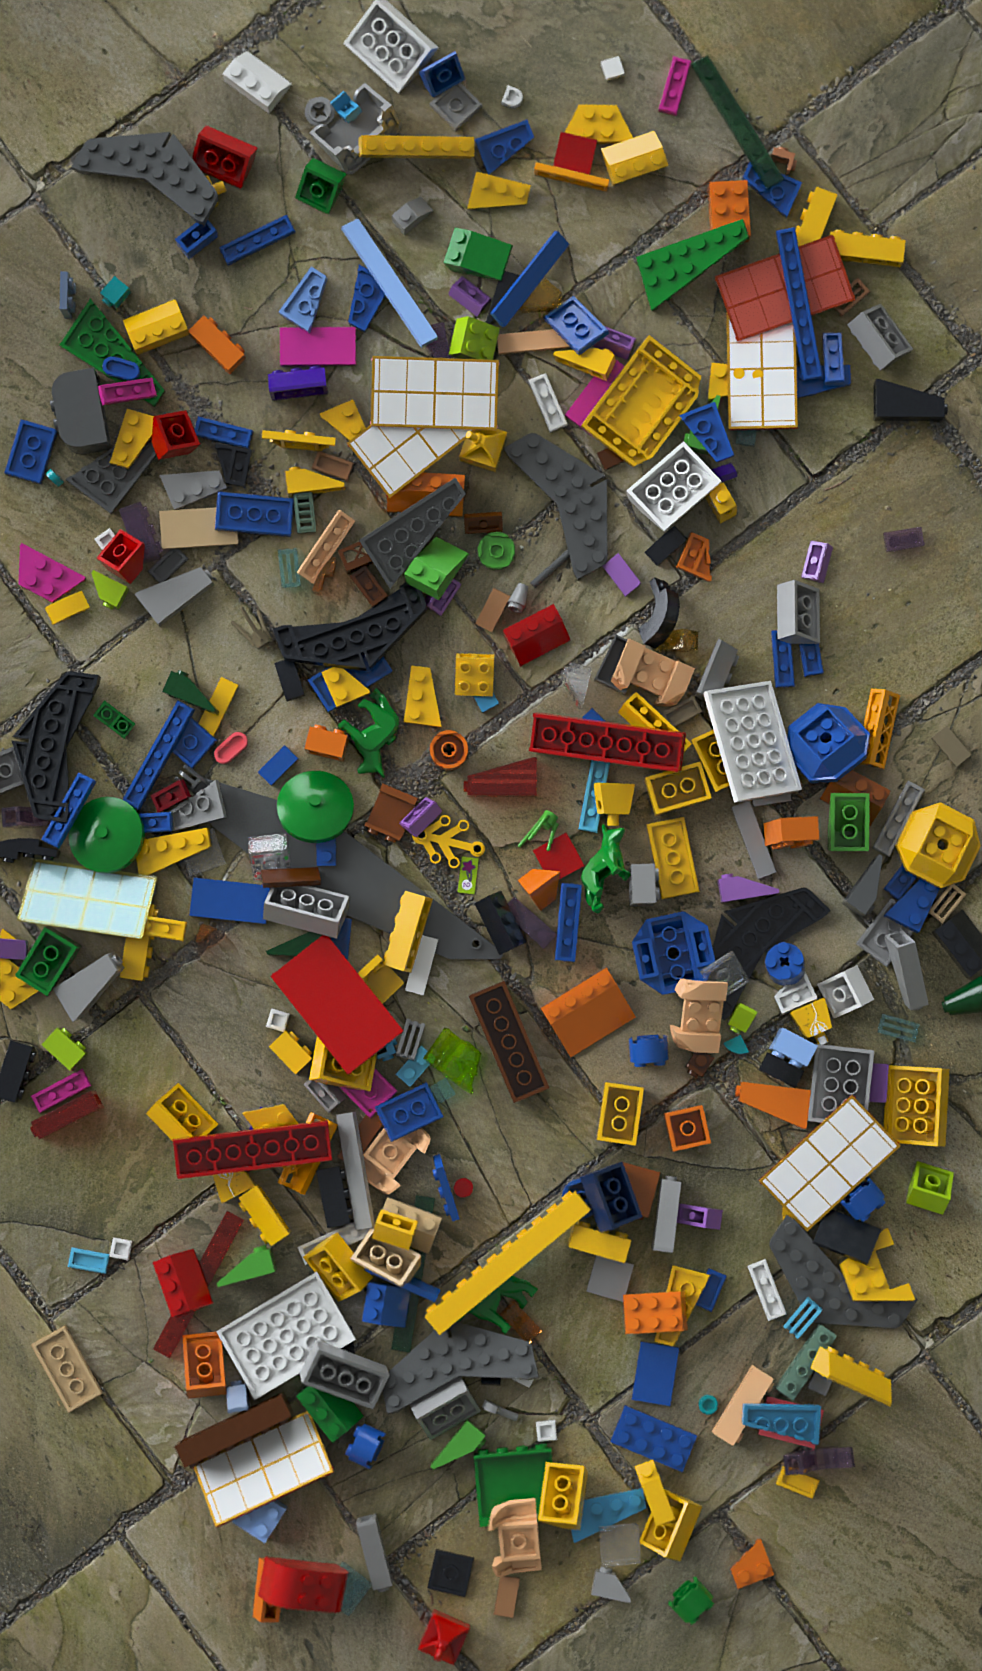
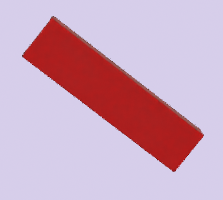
M540 712L533 713L534 719L529 747L531 752L674 772L682 771L686 732Z
M328 1120L173 1139L178 1179L332 1160Z

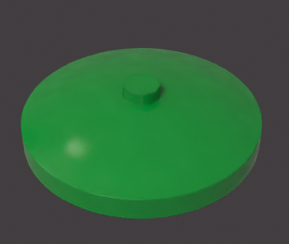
M307 771L294 776L282 787L277 799V814L282 827L292 837L307 843H323L338 837L347 829L354 813L353 796L348 786L337 776L324 771Z
M115 797L94 799L82 807L69 831L70 849L77 861L91 871L97 873L120 871L129 866L139 855L145 836L144 824L137 810L126 801Z

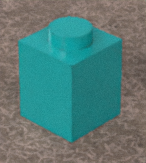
M114 276L100 292L103 298L101 301L109 308L113 306L117 310L131 291L128 286Z

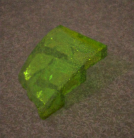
M444 1027L423 1059L454 1084L469 1094L473 1093L472 1084L474 1076H477V1066L480 1062L481 1052L470 1042L461 1040L449 1028Z

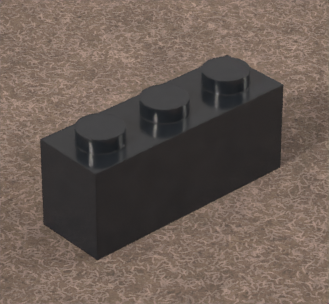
M498 891L474 903L499 955L526 943L502 891Z
M10 1040L0 1071L1 1099L14 1103L22 1100L25 1089L22 1087L24 1081L29 1079L31 1070L28 1069L30 1063H34L37 1054L34 1051L35 1047Z
M340 1166L317 1170L327 1228L350 1224V1219H354L352 1207L348 1208L347 1200H350L348 1188L344 1189L343 1181H346L345 1170L340 1169Z

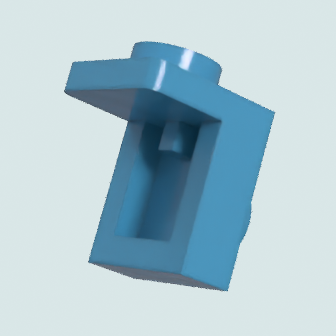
M345 91L341 92L330 102L338 115L348 124L357 119L359 114L363 112L359 105L352 101Z
M396 1038L386 1045L387 1052L377 1055L378 1059L382 1058L384 1062L394 1058L393 1054L396 1053L394 1045H397Z

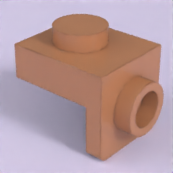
M784 147L773 148L770 160L788 165L785 173L786 176H789L790 171L794 172L797 160H794L796 153L789 152Z

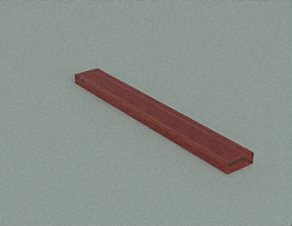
M229 1211L225 1213L199 1262L208 1287L244 1219ZM195 1311L180 1318H172L170 1316L153 1350L171 1358Z

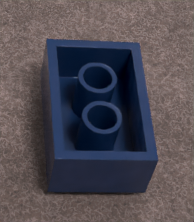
M623 1161L580 1177L599 1232L615 1229L642 1217Z

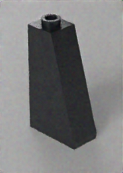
M876 379L873 383L874 421H942L948 413V405L945 404V398L881 379Z

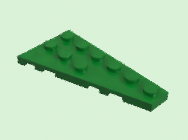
M741 219L637 256L636 259L651 311H655L658 306L671 299L675 293L684 289L705 273L709 267L718 263L722 257L747 241L749 235L745 221Z
M90 298L59 346L116 383L125 382V380L108 376L102 367L104 360L113 356L136 363L140 369V376L137 380L153 377L157 394L155 398L142 400L156 407L165 390Z

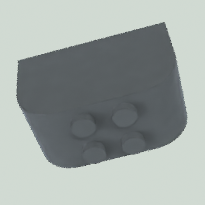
M94 367L63 373L56 378L52 386L53 400L50 401L52 412L56 416V419H53L55 430H57L58 435L60 434L68 449L80 455L107 451L112 448L105 408L101 403L98 390L100 380Z

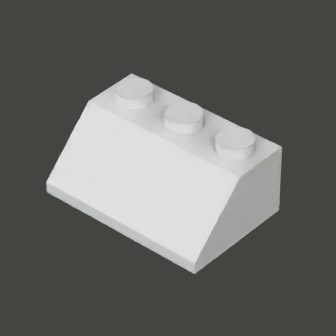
M248 51L233 59L223 72L226 83L268 114L271 113L292 85Z

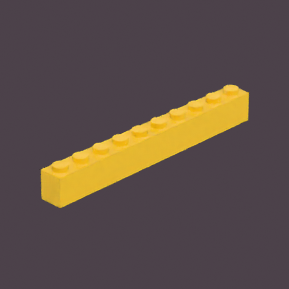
M576 1190L573 1193L571 1191L567 1192L561 1198L563 1201L560 1204L556 1205L554 1203L546 1210L548 1214L543 1218L538 1216L533 1220L531 1228L521 1230L516 1235L518 1238L513 1243L508 1241L501 1247L502 1252L498 1255L492 1254L486 1260L488 1263L484 1267L479 1265L471 1272L473 1276L468 1280L463 1278L457 1283L455 1291L451 1292L449 1290L441 1297L442 1301L438 1305L433 1303L426 1309L427 1314L425 1318L439 1335L591 1210Z

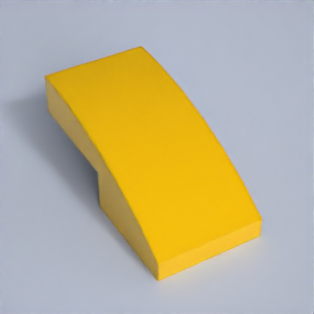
M79 591L45 607V610L52 625L70 619L71 616L89 610L90 606L83 592Z

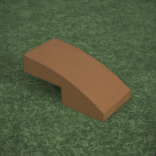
M493 588L475 624L493 632L511 596Z

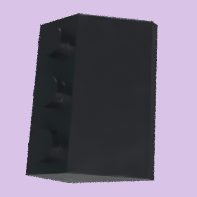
M962 909L936 928L932 934L964 976L970 978L982 969V934Z

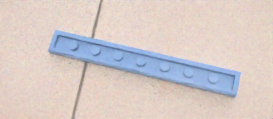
M356 219L342 226L343 233L419 346L422 348L436 341L438 336L360 220Z

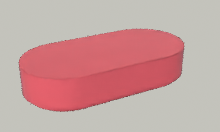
M235 732L222 742L214 751L216 761L220 764H228L245 750L248 745V739L245 734Z

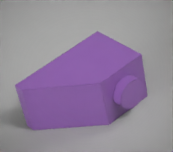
M679 1203L677 1223L720 1230L723 1210Z

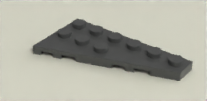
M152 438L144 446L142 452L129 469L110 463L114 450L113 447L65 480L112 515L157 457L152 445Z

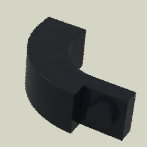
M654 577L649 583L655 597V609L651 618L639 627L638 630L643 644L656 649L666 641L674 630L679 616L680 601L678 593L670 590V586L666 581Z

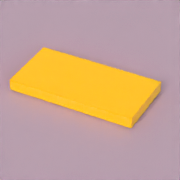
M680 817L646 824L655 868L659 870L658 884L661 899L700 892L685 818Z

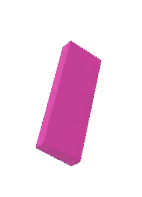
M673 56L659 112L677 116L691 65L690 60Z
M153 377L98 386L102 405L149 399L157 396Z
M81 1069L32 1095L31 1098L39 1113H42L92 1085L84 1069Z

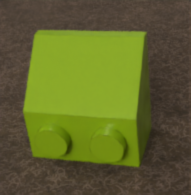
M917 1161L908 1187L906 1203L943 1215L951 1198L954 1172Z

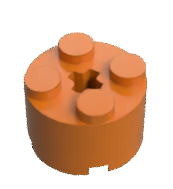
M445 730L438 733L430 744L431 759L442 770L452 771L460 768L468 757V744L465 738L453 730ZM447 746L455 750L451 752V755L444 752V750H447Z

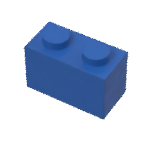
M207 220L205 225L193 224L179 235L175 241L185 256L191 259L218 237V233L209 220Z

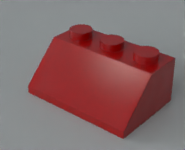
M206 125L198 134L192 159L202 172L241 189L254 163L258 147Z
M554 604L503 630V635L520 667L571 641Z
M195 1249L172 1254L152 1262L172 1318H180L214 1304Z

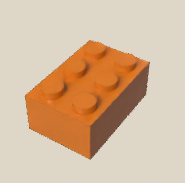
M747 180L709 182L710 230L743 219L750 239Z
M818 816L779 818L764 823L765 846H771L772 849H783L790 846V849L813 845V841L819 840Z
M685 1291L623 1295L626 1334L688 1330Z

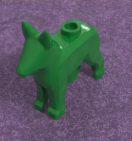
M375 688L369 696L377 704L363 699L357 705L359 708H365L370 712L375 724L359 731L344 719L338 725V728L346 731L351 736L356 749L364 757L363 763L357 769L358 774L378 772L385 778L380 750L385 744L390 745L397 738L395 733L399 727V718L390 707L384 694H381Z
M602 824L603 839L601 849L589 860L581 876L582 884L585 887L586 901L592 907V911L597 914L604 908L600 902L604 879L611 874L615 876L617 873L624 881H627L631 876L630 872L624 867L619 845L625 829L609 830L604 824Z
M512 1275L467 1313L498 1325L502 1332L506 1334L511 1325L496 1312L501 1295L515 1299L519 1303V1308L523 1310L528 1301L522 1291L527 1292L530 1297H533L538 1288L529 1281Z

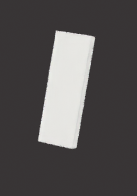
M544 373L528 380L549 432L552 433L568 426L547 374Z
M422 935L405 991L424 995L439 939Z
M766 1259L748 1265L749 1273L767 1320L770 1321L786 1315Z

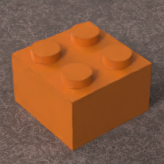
M315 724V727L310 726L304 749L309 754L344 762L349 738L345 731L334 729L331 732L327 731L325 726Z
M703 1105L663 1113L673 1152L711 1143Z

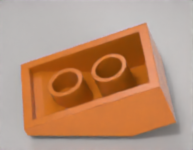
M217 1332L182 1335L188 1399L226 1395L223 1343Z

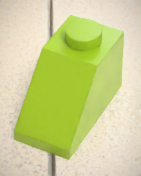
M93 570L91 574L99 598L104 602L103 606L110 610L114 608L119 610L129 591L128 587Z
M738 1003L727 1025L731 1026L729 1030L739 1035L741 1032L746 1033L757 1011L742 1003Z

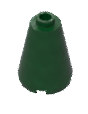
M982 975L945 996V1001L941 1002L944 1012H949V1015L982 1013Z

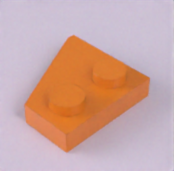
M761 1538L757 1539L756 1543L731 1568L738 1589L774 1576Z

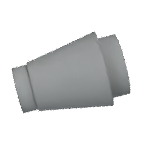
M517 584L507 602L509 610L522 613L526 608L527 585Z

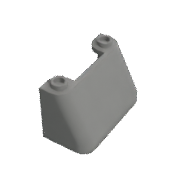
M366 83L354 93V102L363 111L357 119L348 124L344 119L340 118L330 128L325 124H319L310 132L311 137L349 175L355 173L370 159L359 157L358 138L361 135L396 136L402 126L392 105Z

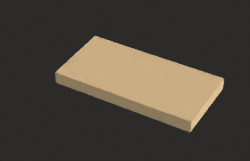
M216 507L159 511L162 550L238 545L237 532L215 530Z
M66 1325L31 1344L68 1413L103 1394Z

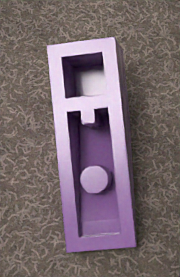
M733 873L721 875L722 879L717 880L721 903L779 894V889L739 876L733 877Z

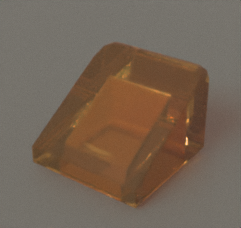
M201 924L195 941L201 944L217 929Z

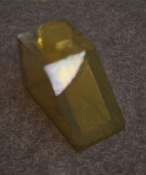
M545 278L523 303L520 311L522 313L549 312L552 308H557L562 302V292Z
M687 629L673 630L666 641L656 649L654 648V651H697L698 631Z

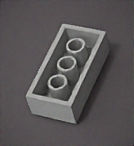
M312 886L274 887L270 889L264 902L263 919L337 939L348 913L349 896Z
M315 1340L300 1372L302 1384L374 1409L390 1376L386 1365Z

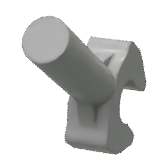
M485 1400L482 1405L485 1410L516 1421L518 1418L517 1413L502 1408L493 1402Z

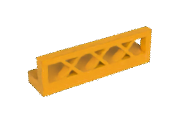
M871 689L863 725L871 737L867 758L860 764L885 769L900 698L899 694L886 689ZM889 696L893 697L890 707L888 704ZM887 715L888 722H887V724L885 725L884 719H885V716ZM883 734V736H884V741H883V743L881 744L880 738H881V735ZM878 753L880 754L879 763L875 762Z
M311 1112L306 1123L314 1122L315 1118L319 1121L328 1119ZM328 1120L331 1141L338 1124ZM320 1162L285 1166L278 1183L305 1195ZM293 1173L290 1183L286 1182L288 1175Z

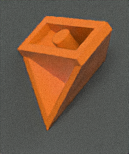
M532 869L518 880L540 911L556 900L560 871Z

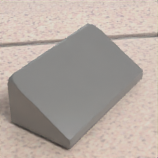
M307 1080L303 1084L328 1113L346 1099L337 1086Z

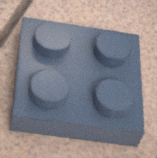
M60 272L59 309L65 319H72V313L76 312V303L73 301V294H76V283H74L73 278L70 277L68 272Z

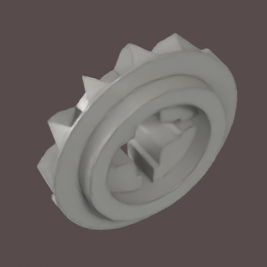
M324 97L311 99L305 107L306 120L311 125L325 124L327 126L333 121L335 109L331 105V101ZM324 107L323 113L325 116L319 115L316 118L317 112L315 110H321Z

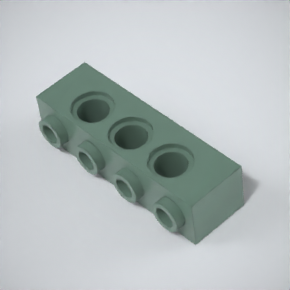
M818 1323L775 1388L794 1401L814 1371L810 1367L819 1348L822 1347L827 1350L837 1335Z

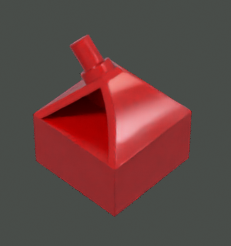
M434 1609L418 1645V1650L433 1656L435 1661L439 1662L442 1660L454 1666L470 1630V1624Z

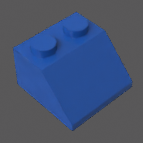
M455 51L419 71L423 85L433 98L466 80Z
M369 1282L362 1322L405 1328L411 1292L399 1286Z

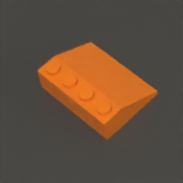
M607 968L540 1008L570 1058L636 1018Z

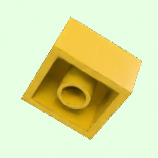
M500 429L477 430L474 433L468 431L459 461L496 472L506 442L507 432Z

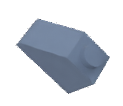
M242 1380L231 1381V1385L226 1387L228 1413L248 1410L251 1404L247 1385L242 1383Z

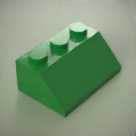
M310 1386L304 1388L296 1396L332 1443L364 1417L354 1402Z

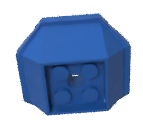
M817 703L789 725L787 735L795 766L810 783L839 781L867 758L871 737L866 728L846 707ZM827 738L831 739L828 743L823 742Z
M685 911L646 919L632 941L639 979L661 995L676 992L674 989L680 979L705 981L716 964L708 926ZM670 948H675L678 951L677 958L672 959L668 956Z

